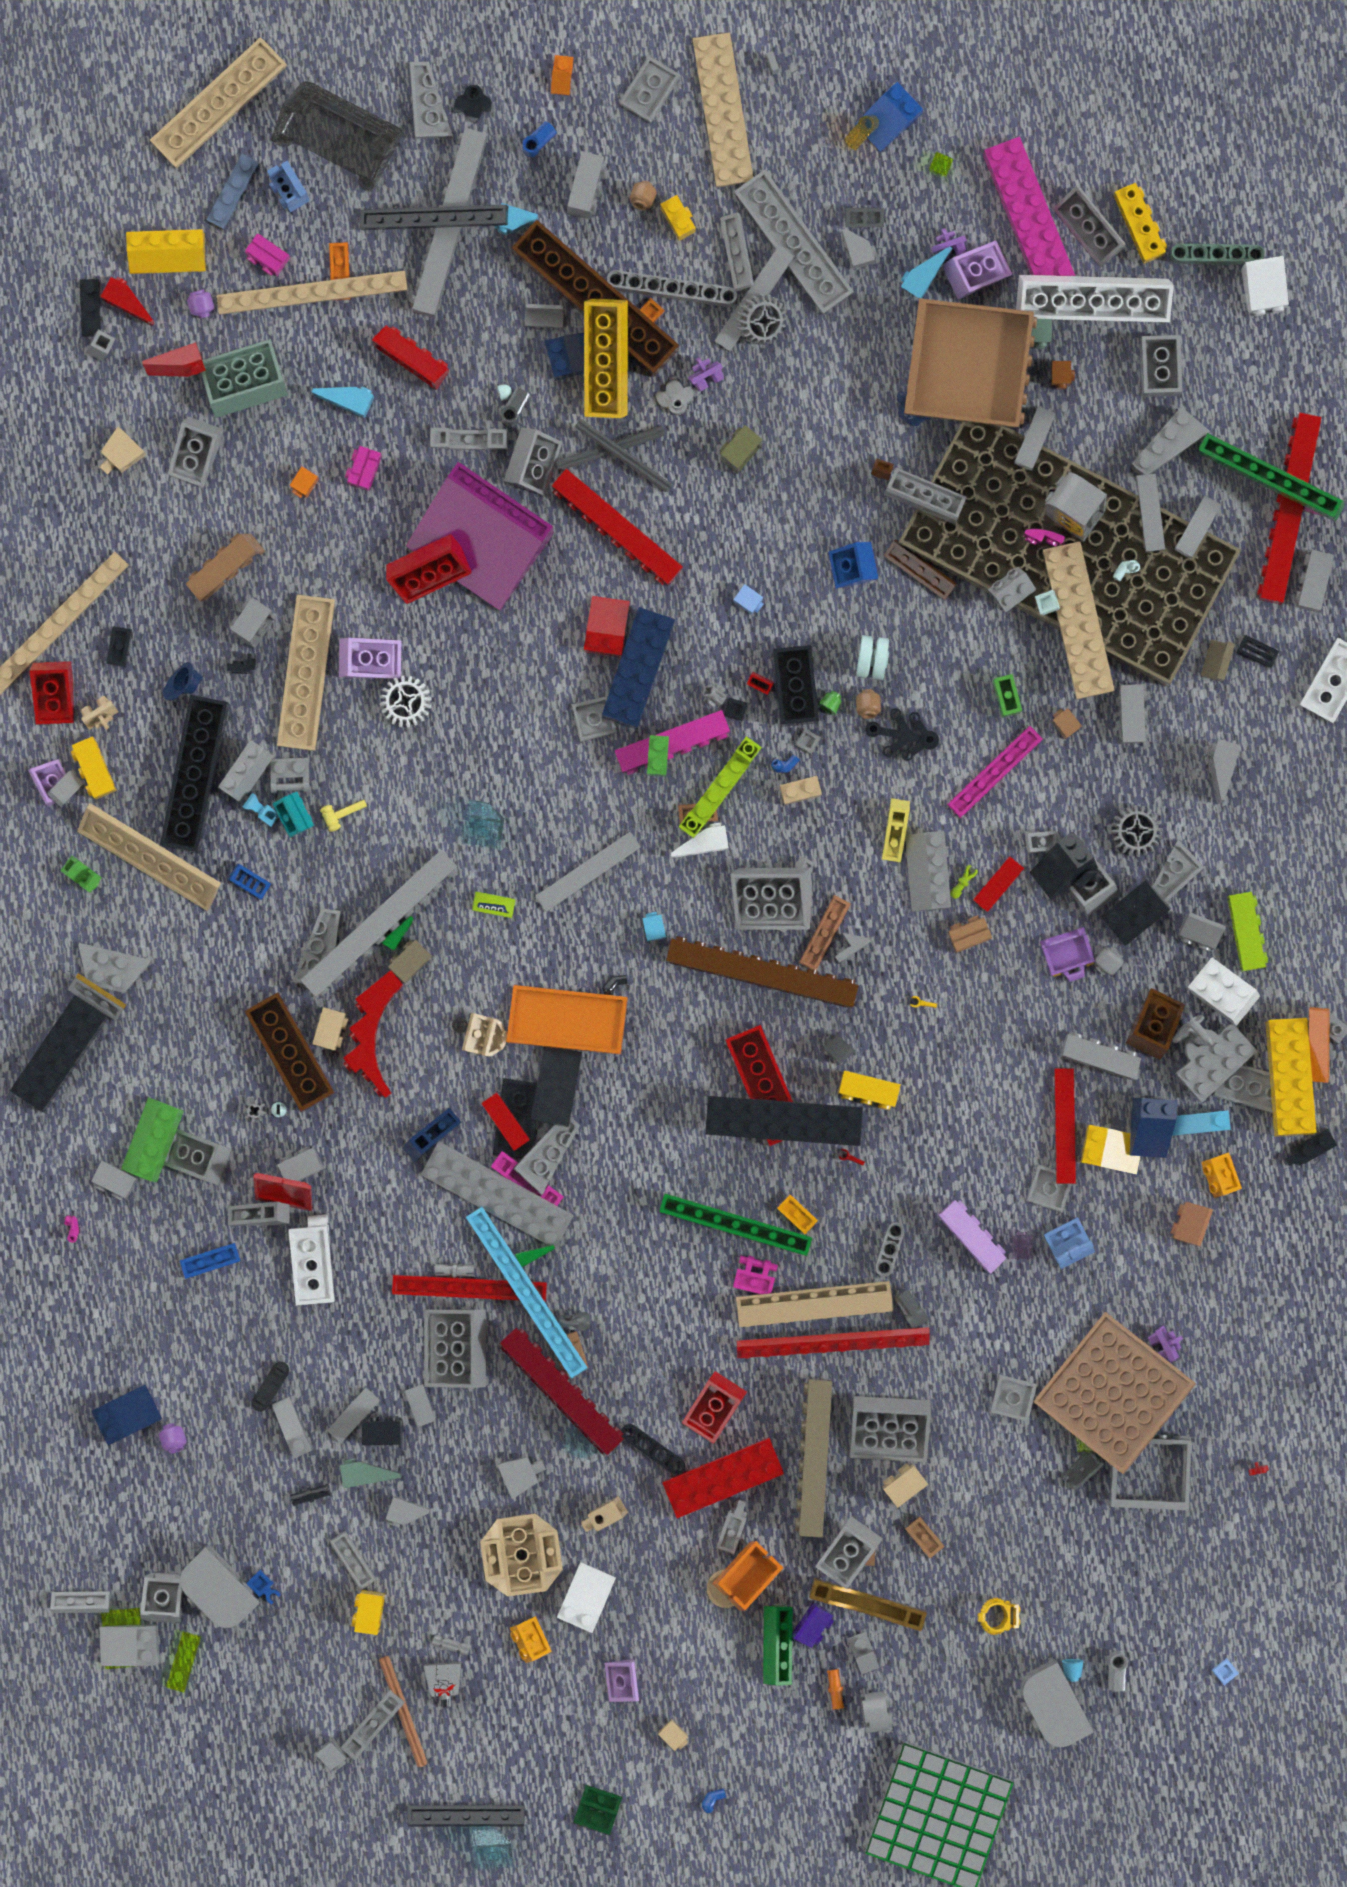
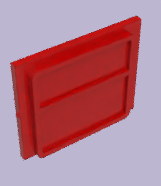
M261 1173L254 1174L255 1200L289 1204L293 1208L312 1211V1188L308 1183Z

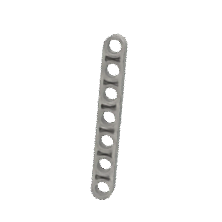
M613 270L607 276V282L617 291L722 307H732L737 301L736 291L726 286ZM612 277H619L621 281L619 284L614 285L610 280ZM635 279L640 284L637 287H631L629 282ZM649 283H657L658 288L650 290L648 288ZM674 285L677 287V291L670 293L667 291V287ZM688 288H694L696 293L693 296H689L685 291ZM706 291H713L715 296L709 299L705 297L704 293ZM730 293L734 298L732 301H725L723 296Z

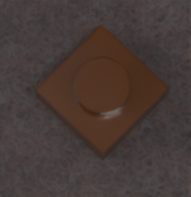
M876 458L871 475L889 480L894 464Z

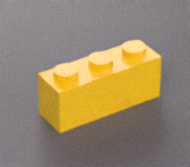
M92 736L73 744L71 754L74 761H78L81 768L78 771L81 778L86 779L88 783L85 786L90 797L93 796L94 799H99L117 791L96 739Z

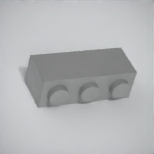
M1311 550L1309 554L1305 555L1303 565H1306L1305 573L1301 572L1299 583L1302 584L1301 589L1296 592L1294 602H1297V608L1318 613L1321 611L1334 555L1316 550Z
M1143 684L1120 685L1118 688L1121 744L1145 743L1146 739L1149 738V728L1145 727V720L1148 719V709L1144 708V700H1147V689H1143Z
M250 740L218 788L242 804L274 756Z

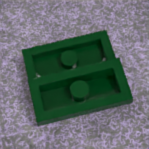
M585 1785L573 1824L610 1836L622 1796Z

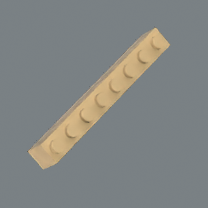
M890 1281L736 1297L739 1327L893 1311Z

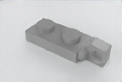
M738 1499L736 1508L731 1507L730 1511H728L716 1546L717 1549L735 1554L747 1519V1512L743 1511L746 1501Z

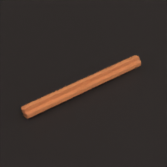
M389 1656L380 1658L379 1662L389 1690L405 1702ZM405 1702L397 1712L418 1767H422L427 1764V1760Z

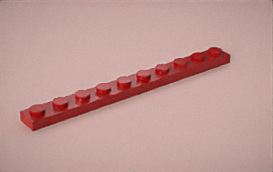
M929 1327L739 1340L736 1341L737 1358L748 1359L752 1357L930 1345Z

